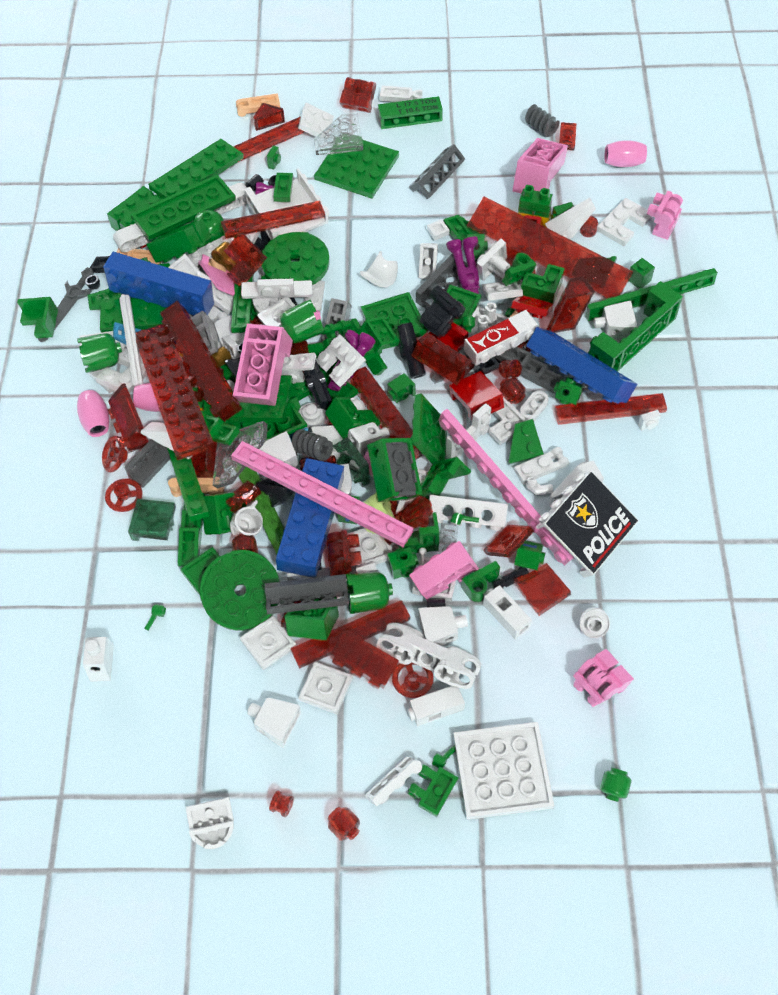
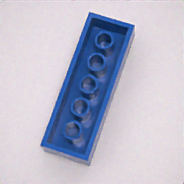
M114 251L103 266L109 290L115 293L143 299L148 303L158 304L162 307H168L193 316L201 311L208 315L214 305L211 280Z
M536 327L526 345L531 349L533 355L546 358L544 360L546 363L560 367L558 369L560 372L574 376L573 380L576 382L587 384V388L590 391L603 394L602 398L612 403L613 401L617 404L620 402L627 403L638 385L633 380L553 331Z
M306 458L302 472L341 491L344 480V466ZM298 493L295 494L276 557L277 570L312 578L317 577L334 516L333 511Z

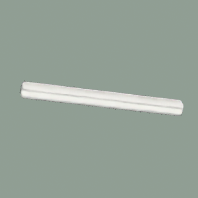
M122 294L119 299L133 386L144 384L132 306L130 296Z

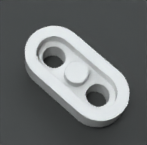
M543 391L533 392L520 408L522 416L526 420L533 419L535 421L547 407L548 395Z

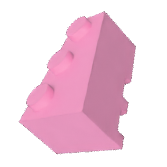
M458 541L457 543L450 544L441 554L432 556L426 564L416 567L409 576L420 593L426 599H429L448 589V584L455 580H458L459 583L462 582V578L473 571L475 572L479 568L462 543Z

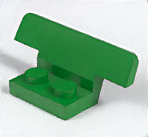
M384 316L367 319L362 326L356 318L351 319L352 326L347 328V330H352L359 335L367 333L375 339L376 342L372 349L376 356L366 361V364L374 375H381L388 367L380 354L383 349L398 346L400 340Z

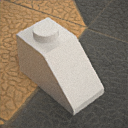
M438 243L420 244L418 278L428 279L436 271Z

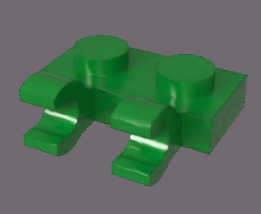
M423 764L422 770L418 775L425 780L431 781L426 791L412 783L408 790V795L420 800L418 807L437 817L459 777L441 767L436 772Z

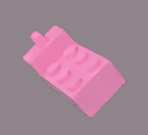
M536 138L518 159L513 192L521 194L526 185H532L535 191H540L542 188L549 189L551 180L564 165L568 145Z
M247 324L233 396L239 402L276 405L284 358L290 357L293 342L283 327Z

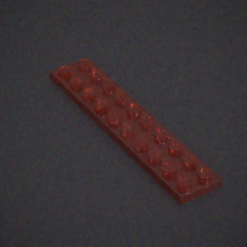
M485 196L467 224L468 228L480 234H485L486 237L495 242L502 239L506 242L507 248L517 253L527 254L534 262L546 268L548 264L565 268L563 277L606 299L621 295L633 275V271Z
M168 323L136 332V343L177 461L215 448Z

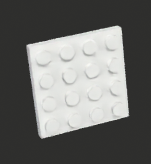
M538 722L454 732L453 736L467 820L554 809L555 805Z

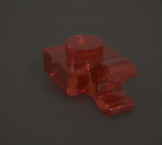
M246 481L233 492L235 496L229 498L226 503L232 507L230 511L235 514L242 508L243 503L248 505L261 494V491L256 485Z

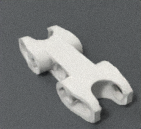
M389 623L384 635H380L376 644L377 649L392 660L405 665L411 662L433 671L438 680L462 689L472 687L476 678L475 675H478L482 665L478 658L465 650L455 646H449L448 648L424 639L422 632L399 623ZM390 629H397L400 632V637L393 636ZM382 641H389L393 644V648H384ZM473 662L476 665V669L471 670L465 667V663ZM464 674L468 676L470 682H462L459 679V675Z

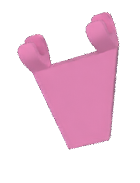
M202 254V259L199 260L198 264L201 265L218 290L233 296L235 294L233 274L227 270L224 272L208 265L209 256Z

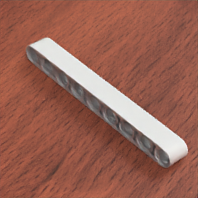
M240 182L229 186L236 195V200L214 211L223 214L248 204L244 191L247 187L244 183ZM136 223L113 234V240L121 252H129L150 242Z

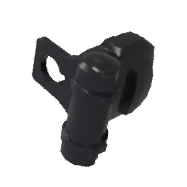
M437 285L430 293V297L434 301L430 307L426 308L419 321L440 339L451 330V325L455 319H461L465 312V307L460 301H457L447 293L445 289Z

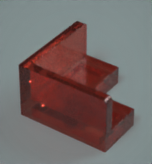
M244 233L234 238L223 250L236 263L227 275L239 287L243 282H247L267 259Z

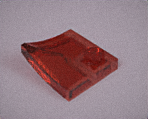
M547 563L539 567L538 571L534 570L514 579L517 588L538 616L571 595L570 589Z

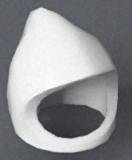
M379 251L369 269L365 272L360 271V275L374 285L387 288L396 281L398 262L384 259L382 251Z
M257 500L250 503L247 507L239 509L233 515L230 528L232 534L237 539H251L261 530L263 518L261 513L255 508L258 503Z

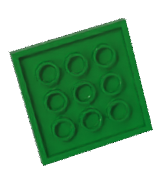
M342 133L314 174V180L373 199L399 158V151Z

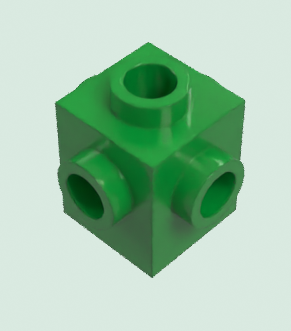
M466 234V238L478 237V247L474 249L475 259L485 254V251H488V241H485V234Z
M563 378L555 385V398L559 399V402L569 405V403L576 405L579 402L584 385L576 383L573 378Z
M410 547L399 548L387 554L388 565L393 579L410 577L409 575L413 573L416 565H419L416 553L412 554Z

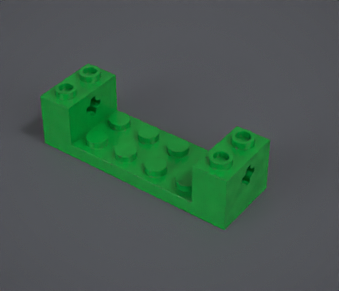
M661 281L655 286L652 285L647 291L648 297L644 303L643 314L648 317L643 320L642 324L638 328L635 327L627 338L624 337L619 343L605 332L594 336L590 341L588 353L616 371H619L676 319L683 296Z

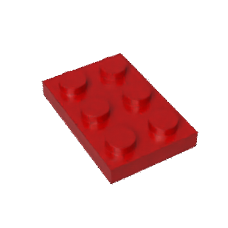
M523 295L512 301L511 308H514L515 312L518 313L527 310V312L532 313L533 317L542 319L543 316L546 317L553 310L554 303Z

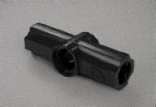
M412 323L397 326L402 345L399 350L400 356L407 363L411 379L425 376L426 371L421 357L424 350L422 344L416 339Z
M315 360L314 369L303 372L306 376L305 380L308 389L313 394L317 408L325 409L332 403V398L327 389L324 374L320 371Z

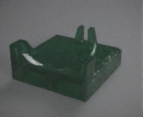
M347 437L334 444V449L340 453L337 464H349L350 473L353 475V482L355 484L359 483L361 487L370 484L369 464L351 440Z
M137 499L128 530L131 540L139 541L140 538L168 541L169 533L173 531L172 526H174L175 503Z

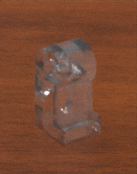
M441 523L438 554L445 551L450 544L457 543L459 525Z

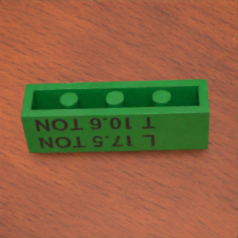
M439 96L378 104V118L381 129L441 122L443 120V108Z

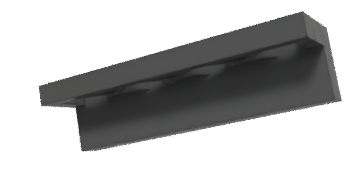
M455 144L445 148L409 188L412 192L419 189L426 199H429L465 161V157ZM454 153L459 159L458 162H453ZM444 164H449V172L444 171ZM435 173L440 174L439 182L434 179ZM426 183L431 184L430 192L424 187Z
M453 254L416 290L417 304L424 308L430 307L431 305L425 301L432 299L430 293L434 287L438 285L447 291L449 285L457 286L460 283ZM455 277L454 282L446 283L447 278Z
M151 439L124 467L128 478L144 488L170 460L167 447Z
M346 574L265 584L267 615L349 605ZM344 596V598L334 599L335 597ZM271 604H281L280 606L271 607Z

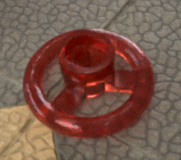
M119 436L109 438L102 452V465L107 472L112 473L118 470L128 457L124 442ZM112 461L116 462L114 466L110 467Z
M120 479L113 482L107 488L105 502L114 511L127 512L139 505L143 497V491L136 481ZM127 484L132 485L136 490L130 491ZM113 490L115 496L118 499L116 504H113V502L111 501V493ZM130 497H136L130 505L122 506L124 501Z
M412 662L406 665L399 663L392 674V683L396 691L407 698H418L425 695L433 685V672L422 667L426 671L427 677L419 676L412 667V665L417 664ZM405 667L407 676L405 677V682L400 686L398 675ZM415 678L416 681H410L409 679ZM421 683H422V684H426V685L424 686V688H422L421 690L416 691V692H410V691L418 690V689L420 688V686H421Z

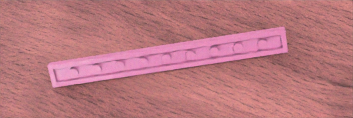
M448 409L444 410L438 420L440 426L450 433L457 445L463 448L465 455L476 463L478 470L489 478L491 485L502 493L503 499L515 508L516 514L528 523L529 529L541 538L542 544L554 553L555 559L564 566L569 563L574 557L545 527L536 529V526L540 523V514Z
M243 441L231 455L232 460L402 547L405 546L413 533L414 528Z

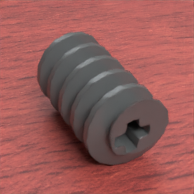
M536 104L531 105L525 115V122L546 137L555 134L560 124L559 120L556 121V117H551L550 113L542 110Z
M299 429L292 437V445L297 453L319 461L327 460L332 454L333 443L324 436Z

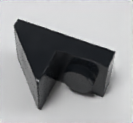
M269 478L256 483V490L272 495L273 508L283 504L295 492Z

